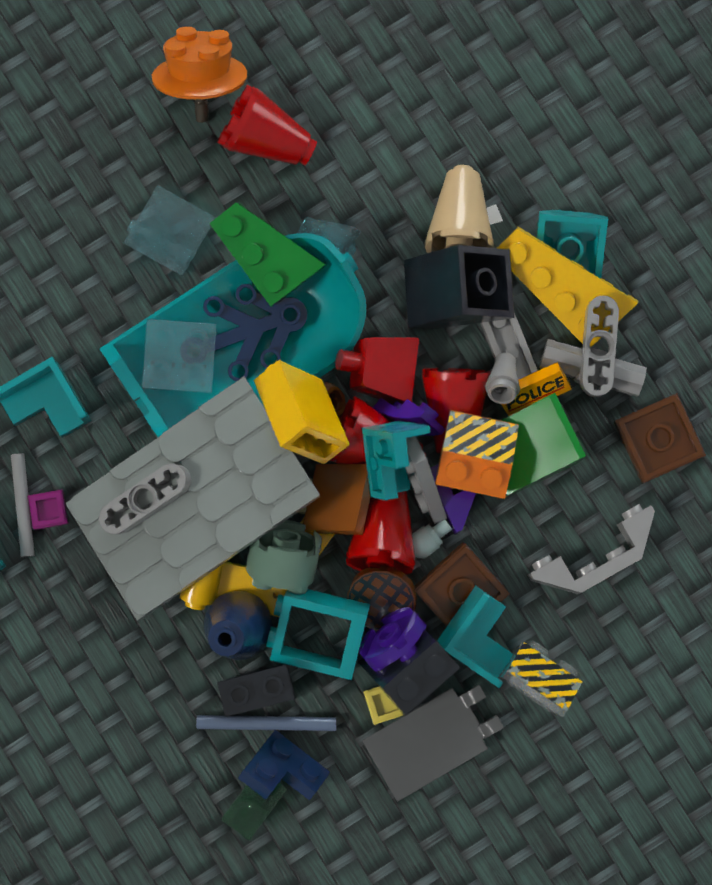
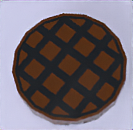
M391 566L363 569L353 578L347 593V599L370 604L365 627L372 628L374 631H378L384 626L381 619L391 612L405 607L411 608L413 612L416 609L417 596L412 580L402 571Z

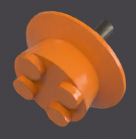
M193 27L178 28L176 36L164 43L163 51L166 61L157 66L152 73L153 85L160 92L176 98L195 100L197 122L209 121L208 99L232 93L239 89L247 80L246 67L240 61L231 58L232 42L229 39V32L225 30H214L211 32L196 31Z

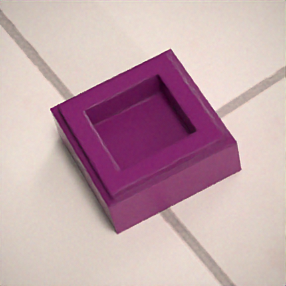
M63 490L28 495L34 530L69 524Z

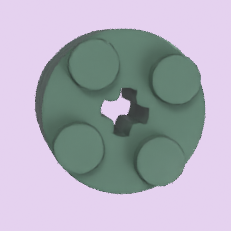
M286 520L252 543L249 547L246 571L253 578L252 585L262 590H268L273 587L287 589L295 594L306 593L308 586L315 580L322 543L319 533L314 530L313 535L305 532L306 525Z

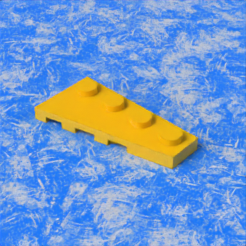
M517 227L497 247L498 249L510 250L511 271L582 344L585 310L589 302L594 298L609 296L614 299L619 308L618 322L639 302L629 294L626 295L603 278L600 279L584 269L582 265L558 253L556 249L520 227ZM600 303L597 309H593V314L599 315V326H591L592 332L597 330L608 332L610 330V327L603 328V320L606 316L611 315V311L606 310L605 304ZM594 337L590 342V347L602 337Z

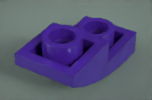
M380 398L373 407L392 422L404 421L429 425L430 433L420 436L441 435L445 431V428L435 420L439 414L424 402L418 407L406 399L403 404L395 401L391 405L383 398Z

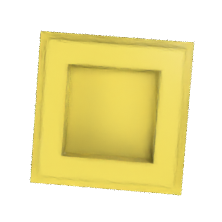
M380 687L363 691L373 725L404 716Z

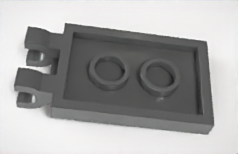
M479 684L460 696H457L454 689L451 688L362 740L397 802L487 750L488 748L483 739L504 728L497 715L479 724L470 706L486 698Z

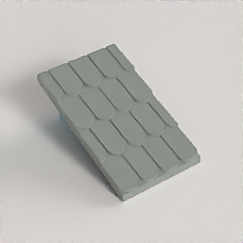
M244 376L205 402L199 409L163 432L154 441L109 470L103 477L73 496L71 500L66 502V506L135 619L139 622L320 497V494L294 453L280 447L266 409ZM166 464H180L188 469L191 475V484L185 494L127 533L110 534L102 529L99 523L100 511L113 499ZM170 472L171 479L164 485L156 486L160 490L167 486L178 487L177 480L180 478V475ZM143 489L139 492L137 496L138 505L142 509H148L152 505L153 494L151 491ZM130 508L124 512L113 511L114 518L111 520V523L121 526L120 518L127 513L134 512Z

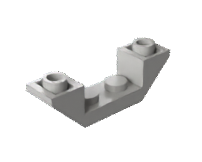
M640 504L622 513L624 521L617 524L629 545V550H626L624 545L606 554L605 556L608 561L599 567H596L594 562L576 571L578 576L576 580L573 579L561 556L552 560L549 554L531 564L535 571L528 574L529 579L536 583L579 594L639 561L643 557L655 512L653 507L649 506L642 509Z

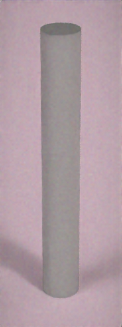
M24 453L11 455L20 554L21 557H32L35 554L28 500Z

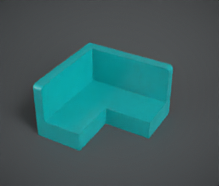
M53 357L48 358L0 386V402L15 426L45 410L60 437L63 438L92 421L60 365Z
M395 421L362 428L371 497L382 500L398 498V492L410 489L408 473L405 467L409 466L406 438L430 433L429 425Z
M475 586L437 642L447 653L500 688L504 682L498 677L514 654L488 637L487 634L506 606Z

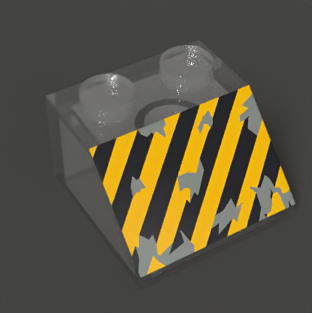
M532 640L529 645L521 642L513 657L499 675V678L553 715L564 717L583 682L576 677L579 671L562 660L557 665L548 659L549 651Z

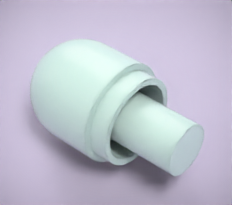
M446 520L437 523L434 527H431L430 524L423 525L412 534L416 558H426L440 548V545L443 544L441 538L452 530Z

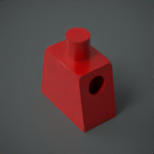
M369 337L360 339L354 346V351L342 349L338 351L335 367L337 370L351 372L349 385L352 390L377 399L383 398L390 404H394L395 401L403 404L406 399L412 402L419 338Z

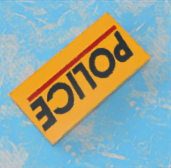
M557 362L518 379L520 385L519 394L512 402L501 405L508 416L553 393L559 396L572 390L568 378Z

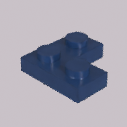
M274 730L239 775L238 779L265 800L282 779L310 801L330 774V771L278 731Z

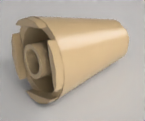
M458 165L447 172L425 240L427 253L455 245L494 248L480 174L471 166Z

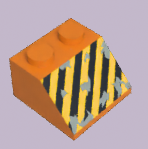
M450 410L435 484L505 499L513 465L519 424Z

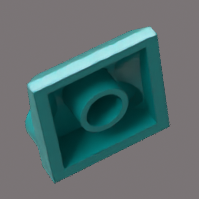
M539 211L536 238L556 249L558 253L571 261L573 260L582 265L584 269L601 279L608 217L574 211Z

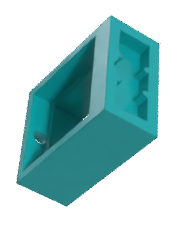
M310 589L304 594H295L288 590L285 596L279 594L274 615L280 616L277 628L271 626L266 646L272 648L270 660L352 680L370 604ZM292 606L351 620L342 660L283 645Z

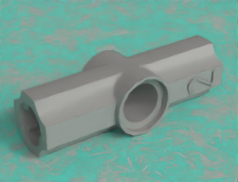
M547 339L539 368L543 369L558 362L565 375L574 378L573 380L580 384L582 349ZM590 347L592 353L596 356L607 354L606 351ZM615 358L614 382L611 389L638 397L645 380L647 367ZM589 360L588 366L596 365L594 376L588 378V383L594 384V388L598 389L599 386L606 383L605 379L599 376L600 367H607L608 362L595 363Z

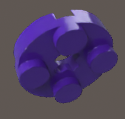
M400 608L381 619L384 626L377 632L371 628L363 638L359 652L373 671H380L398 659L401 662L406 661L417 651V647L414 644L418 641L427 625L411 608Z

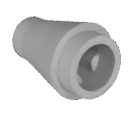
M500 353L496 356L495 364L485 385L489 398L498 404L512 402L520 392L515 366L516 359L510 353Z

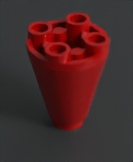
M249 85L245 86L241 96H238L230 112L232 117L228 125H225L217 141L218 144L229 151L297 165L298 162L306 165L317 144V141L310 138L311 134L260 89Z

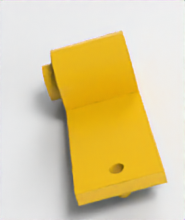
M226 561L181 592L179 598L185 601V606L188 608L204 610L206 606L212 605L215 599L225 593L247 591L258 596L268 606L270 615L277 616L274 615L277 596L279 594L285 596L287 589L273 587L268 590L258 589L252 585L253 578L247 573L245 565Z

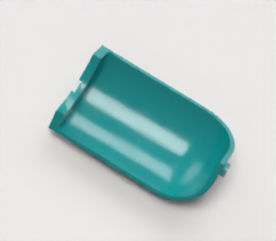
M309 233L285 235L314 257L327 264V266L285 297L296 298L305 305L307 320L302 328L289 333L280 353L281 361L320 378L335 368L338 351L340 349L351 351L362 333L366 319V298L362 286L354 273L359 268L348 252L342 254L325 237ZM236 260L99 348L133 401L140 397L135 403L157 437L236 382L229 377L228 368L231 363L236 361L245 339L207 353L206 359L198 365L186 363L180 355V347L188 338L196 337L205 340L239 327L219 316H208L203 309L205 300L211 296L219 297L225 305L256 319L271 315V313L253 304L243 305L237 301L236 290L240 285L249 284L254 287L256 292H260ZM243 288L239 293V297L243 301H249L253 296L249 288ZM211 300L207 304V310L210 313H217L220 310V303L216 300ZM287 308L284 311V318L287 321H294L296 319L297 312L295 309ZM277 327L263 332L248 365L249 373L246 380L262 405L263 402L254 379L266 370L260 362V356L264 350L269 349ZM192 344L188 347L187 354L191 358H196L200 355L201 350L198 345ZM273 352L266 353L264 356L265 364L269 366L277 362V356ZM237 364L232 368V375L236 378H241L245 374V368Z

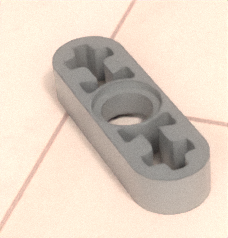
M609 296L594 298L589 302L585 310L580 386L591 397H600L608 393L614 382L619 308L615 300ZM600 303L605 304V309L611 311V315L606 316L603 320V328L610 327V333L605 330L591 331V326H599V315L593 314V309H597ZM594 337L606 339L609 345L606 355L596 356L592 353L590 342ZM589 360L595 363L608 362L607 367H600L599 376L605 379L606 383L599 386L598 390H594V384L588 383V378L594 376L596 365L588 366Z
M166 464L113 499L100 511L99 523L102 529L110 534L127 533L185 494L191 484V475L188 469L180 464ZM170 472L180 475V478L177 480L178 487L167 486L160 490L156 486L167 483L171 479ZM143 489H148L153 494V503L148 509H142L137 502V496ZM130 508L134 512L127 513L120 518L121 526L111 523V520L114 518L113 511L124 512Z

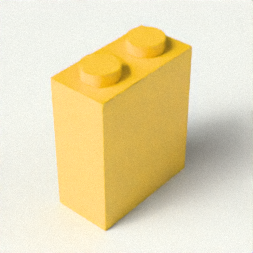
M281 360L268 366L262 374L254 379L280 447L325 464L350 445L322 379Z

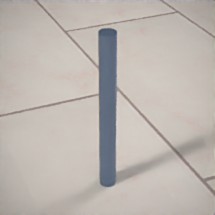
M197 715L196 726L197 729L336 731V717H225V715Z

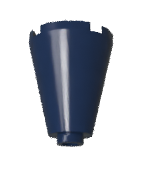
M234 591L219 596L209 606L204 618V631L211 649L215 653L233 660H245L258 655L267 646L271 626L273 627L268 606L258 596L247 591Z

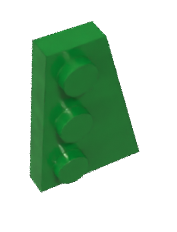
M236 202L209 223L271 307L327 266L323 261L314 257L240 203Z

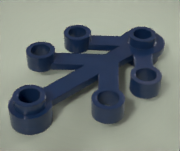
M249 284L240 285L236 290V299L240 304H253L271 313L269 316L256 319L225 305L219 297H208L203 304V309L208 316H219L239 327L205 340L196 337L188 338L180 347V355L186 363L198 365L206 359L207 353L245 339L236 361L231 363L228 368V375L234 381L241 379L232 375L233 366L240 364L245 368V374L242 377L245 376L246 378L249 373L248 365L263 332L276 327L277 329L270 347L262 352L260 362L265 368L269 366L264 362V356L268 352H273L277 356V361L281 360L280 353L289 333L302 328L307 320V309L300 300L291 297L284 298L271 307L262 294L256 292L253 286ZM243 288H249L253 293L249 301H243L239 297V293ZM211 300H216L220 303L221 307L217 313H210L207 310V304ZM287 308H293L297 312V317L294 321H287L284 318V311ZM192 344L198 345L201 350L200 355L196 358H191L187 354V349Z

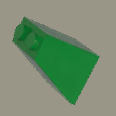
M555 393L501 420L519 424L513 465L505 498L578 464L586 456Z

